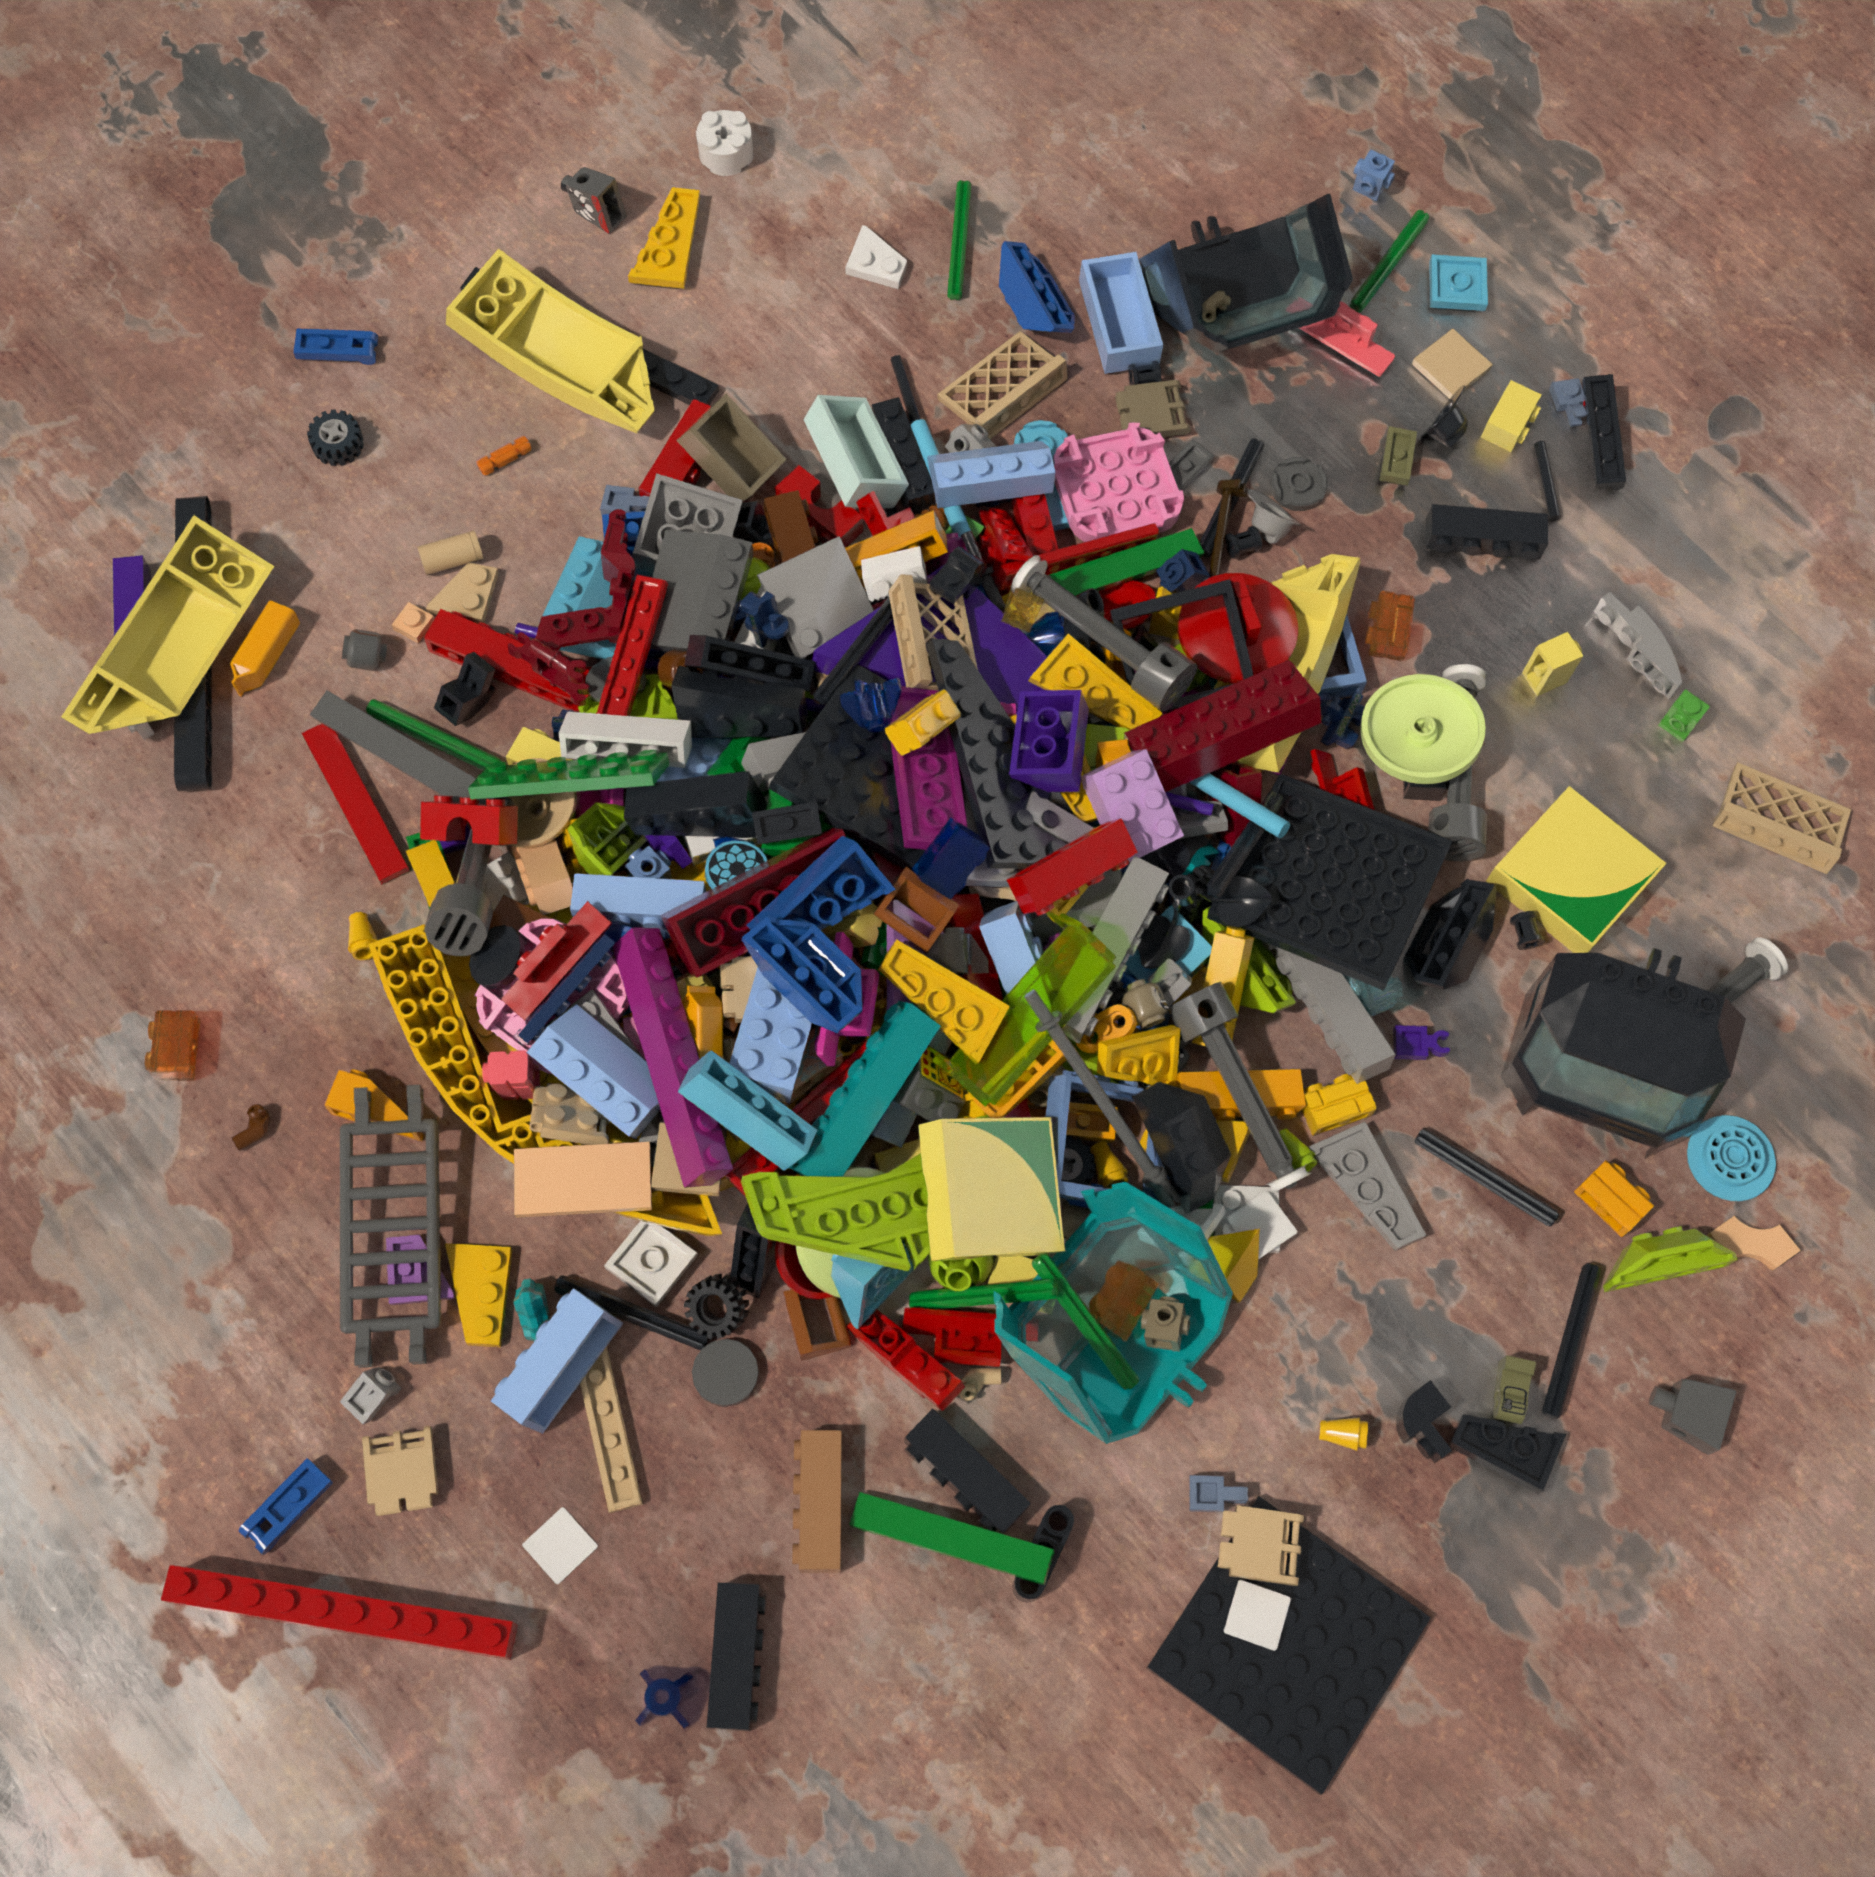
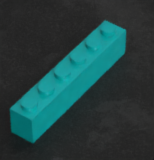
M897 1001L896 1004L892 1005L887 1010L884 1016L885 1021L880 1029L868 1039L866 1043L867 1049L861 1058L856 1060L849 1068L848 1078L842 1087L836 1089L831 1095L830 1105L825 1113L814 1121L812 1126L817 1129L808 1153L789 1168L801 1176L843 1177L941 1027L937 1022L911 1003Z

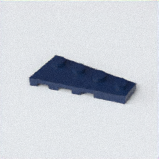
M606 934L602 935L574 966L571 974L566 976L552 991L551 997L544 1001L530 1016L529 1022L523 1029L520 1028L512 1037L522 1045L528 1044L531 1040L536 1042L547 1028L545 1023L554 1014L557 1018L560 1017L571 1004L567 1000L574 990L580 993L592 980L589 972L596 964L602 968L612 957L614 952L610 948L615 942Z

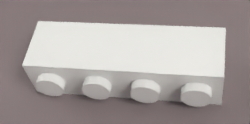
M567 712L559 731L561 757L577 760L578 757L588 754L596 755V758H603L616 752H625L628 756L638 755L639 752L644 750H656L657 753H668V767L685 768L692 748L691 722L687 720Z

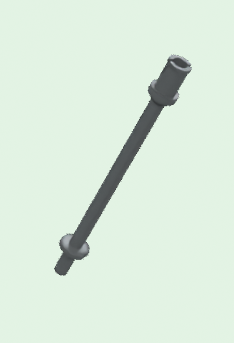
M1036 990L1028 992L1024 998L1040 1020L1035 1029L1038 1032L1048 1031L1144 1172L1142 1182L1145 1187L1151 1188L1160 1203L1168 1208L1174 1207L1175 1203L1172 1200L1179 1203L1182 1197L1168 1180V1172L1164 1167L1154 1165L1058 1024L1062 1018L1061 1012L1055 1011L1051 1013Z

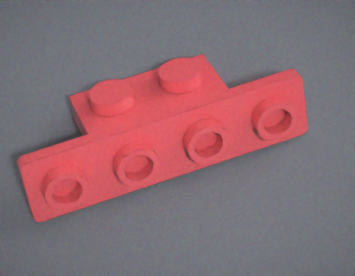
M1302 299L1288 315L1287 320L1310 314L1315 306ZM1342 301L1339 303L1340 306L1335 316L1299 328L1378 377L1383 375L1395 358L1393 353L1373 342L1378 324L1369 317L1361 315L1348 307Z

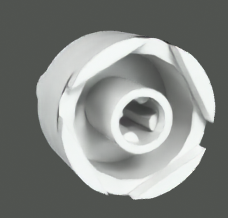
M720 110L715 112L707 111L702 115V120L699 122L696 130L701 163L709 168L712 173L721 176L736 175L747 164L749 166L753 160L754 153L751 126L745 114L741 111Z

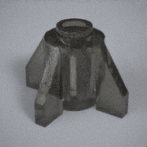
M963 927L944 928V934L938 936L926 954V957L956 975L969 974L968 966H971V974L989 973L987 957L973 936L969 933H964Z

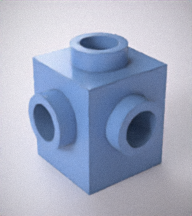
M1370 149L1366 158H1360L1355 166L1353 174L1357 176L1352 190L1377 201L1383 190L1389 189L1394 180L1395 173H1392L1395 160Z
M650 846L644 850L640 848L634 851L626 860L628 862L625 865L627 877L672 878L669 868L671 862L661 850L655 853ZM649 864L653 865L651 871H643Z

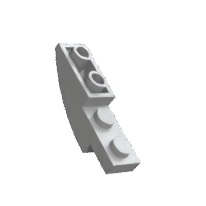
M1609 591L1601 598L1593 612L1604 625L1610 627L1618 635L1623 644L1632 649L1627 658L1631 662L1632 667L1637 672L1642 673L1652 683L1656 691L1670 699L1682 684V679L1676 658L1668 641L1656 623L1640 605L1630 611Z

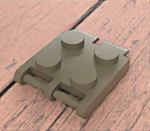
M1171 380L1125 386L1124 391L1117 392L1115 399L1118 413L1121 416L1122 430H1126L1129 423H1140L1139 427L1148 429L1156 435L1160 432L1162 437L1188 434L1191 430L1190 425L1185 421L1183 411L1186 408L1185 403L1181 402L1179 389L1181 388L1180 381ZM1172 391H1173V393H1174L1175 402L1172 401V397H1171V392H1172ZM1175 413H1178L1180 424H1177Z

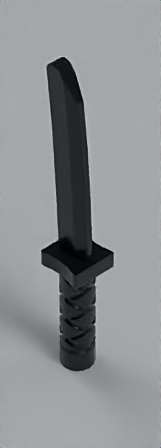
M972 531L963 533L961 537L968 552L984 561ZM992 566L988 567L984 581L981 583L986 595L1016 625L991 576L994 573V569Z

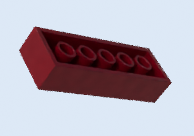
M1287 660L1124 732V737L1128 739V746L1131 752L1147 749L1166 793L1322 723L1320 696L1294 664Z
M832 827L824 831L823 834H819L660 915L688 973L697 978L748 952L742 941V937L750 931L746 925L841 836L846 837L844 831Z

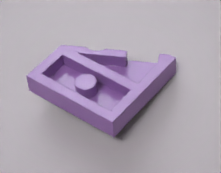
M420 1235L386 1238V1251L427 1249ZM427 1262L387 1265L388 1284L427 1282ZM441 1272V1301L455 1299L452 1288ZM427 1296L389 1298L390 1305L427 1302Z

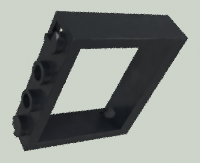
M1230 579L1116 608L1109 612L1112 624L1124 632L1122 621L1222 596L1242 680L1254 675ZM1122 661L1127 684L1131 686L1135 675L1134 669ZM1230 685L1181 697L1168 710L1172 709L1174 711Z

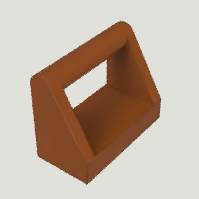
M906 867L892 883L896 890L884 895L873 915L927 953L959 905ZM893 897L934 926L928 937L886 908Z
M791 1289L783 1291L801 1361L852 1347L839 1297L825 1298L837 1341L811 1345L800 1304L801 1300L809 1298L799 1295Z

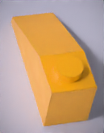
M1045 1031L1039 1032L973 1101L990 1118H1004L1041 1086L1067 1059L1054 1040Z
M351 1069L349 1073L342 1070L338 1071L325 1102V1107L331 1115L355 1122L354 1088L367 1087L368 1091L372 1092L371 1122L408 1120V1116L368 1079L369 1076L355 1069ZM422 1132L394 1133L421 1142L424 1137Z

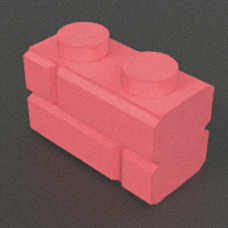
M525 1050L510 1051L509 1054L505 1051L490 1052L488 1063H483L482 1076L484 1083H489L491 1091H496L503 1100H518L519 1096L522 1099H533L535 1087L540 1086V1070Z

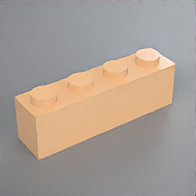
M554 839L545 845L534 848L511 846L530 905H537L540 913L543 915L570 907L573 887L556 840Z

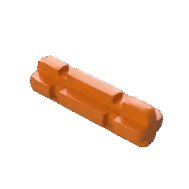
M521 436L514 440L513 445L508 443L490 453L491 457L484 456L477 460L478 469L486 476L494 472L495 467L499 469L518 459L517 455L523 456L532 450L531 445L525 436Z

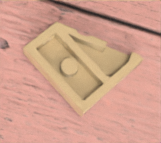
M467 563L429 602L426 607L427 612L437 616L440 609L450 613L451 611H456L464 615L467 620L475 623H484L499 574L497 568Z

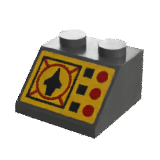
M928 1045L892 1101L930 1122L939 1119H957L965 1104L963 1067L960 1063Z

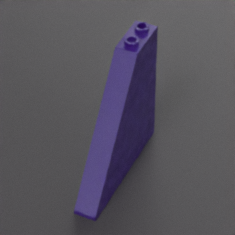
M943 566L927 576L928 584H930V581ZM977 588L968 599L963 597L977 668L999 702L1006 704L1015 703L1017 715L1020 691H1044V689L1028 680L1046 660L1047 656ZM916 593L917 600L926 607L930 601L922 594ZM943 597L940 598L950 609H955L954 604ZM934 605L929 609L940 621L946 618ZM880 607L816 648L812 660L815 661L814 671L829 675ZM923 616L921 617V624L931 633L935 627ZM892 619L858 664L895 686L906 687L894 620ZM948 620L945 625L959 636V628L951 620ZM939 631L934 635L937 639L948 640ZM932 668V669H931V675H932V680H933L932 682H936V679H935V676H934V672H933V668Z

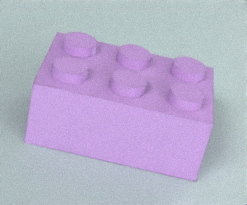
M1147 749L1132 751L1081 776V782L1100 825L1107 821L1122 818L1138 851L1137 854L1128 858L1129 863L1134 856L1140 858L1184 836Z

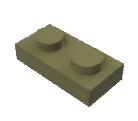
M1389 426L1385 440L1380 481L1408 486L1417 431Z

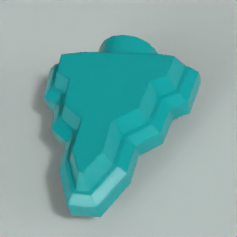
M529 1278L524 1279L521 1287L516 1290L513 1303L525 1338L534 1342L540 1326L546 1321H550V1311L544 1285L536 1283Z

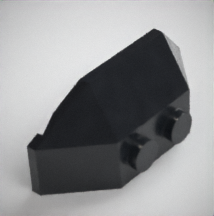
M1466 879L1460 884L1461 887L1448 892L1430 906L1405 954L1414 979L1418 984L1445 990L1468 980L1493 931L1497 889L1495 884Z
M1156 1082L1131 1096L1160 1160L1168 1172L1172 1186L1182 1197L1180 1203L1185 1214H1189L1213 1200L1232 1154L1205 1096L1162 1082Z

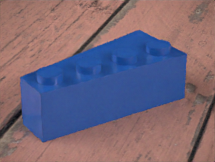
M841 836L746 926L751 930L768 916L780 920L813 923L822 930L829 925L834 926L842 921V918L857 909L865 908L872 904V900L883 894L887 895L896 889L856 841Z

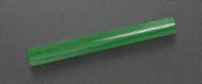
M959 180L956 187L947 297L950 300H960L963 292L972 185L968 180Z
M1423 210L1416 211L1353 296L1349 304L1350 308L1358 313L1365 309L1428 223V213H1424Z
M376 699L370 700L366 707V712L371 717L483 771L489 764L502 761L494 755Z
M1043 1253L1038 1255L1032 1261L1033 1268L1042 1280L1052 1279L1058 1283L1059 1295L1056 1298L1120 1386L1124 1390L1134 1388L1139 1382V1377L1049 1254Z
M1048 1279L970 1286L964 1291H954L950 1288L914 1291L909 1295L910 1308L942 1309L994 1304L993 1290L1001 1295L1005 1303L1049 1300L1058 1297L1059 1286L1056 1281Z

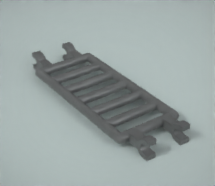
M407 1085L408 1120L371 1122L372 1092L368 1091L367 1087L354 1088L355 1123H345L340 1127V1330L345 1334L356 1333L354 1366H358V1368L373 1367L371 1332L410 1330L409 1363L413 1365L427 1364L425 1329H435L441 1324L439 1123L436 1119H423L424 1089H421V1085ZM426 1132V1151L353 1155V1136ZM426 1164V1184L353 1188V1168ZM426 1197L427 1216L353 1220V1201ZM427 1229V1249L353 1253V1233ZM427 1262V1282L353 1286L354 1266ZM427 1296L428 1316L353 1320V1300Z

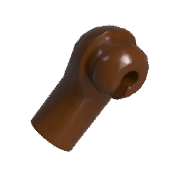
M254 1104L249 1107L247 1111L249 1115L247 1129L231 1137L239 1151L262 1139L266 1134L270 1116L268 1110L264 1109L261 1104Z

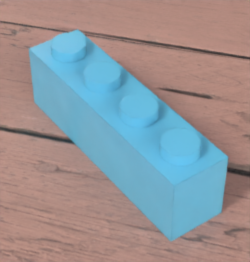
M712 1050L689 1068L678 1090L681 1095L783 1171L808 1153L817 1129Z

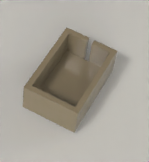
M727 393L716 401L677 439V442L728 496L743 501L748 499L787 460Z

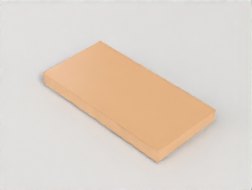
M650 1142L514 1149V1215L516 1218L652 1210Z

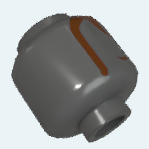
M354 629L350 632V635L344 636L342 659H346L349 667L374 671L378 667L379 661L385 662L387 644L381 643L379 633Z

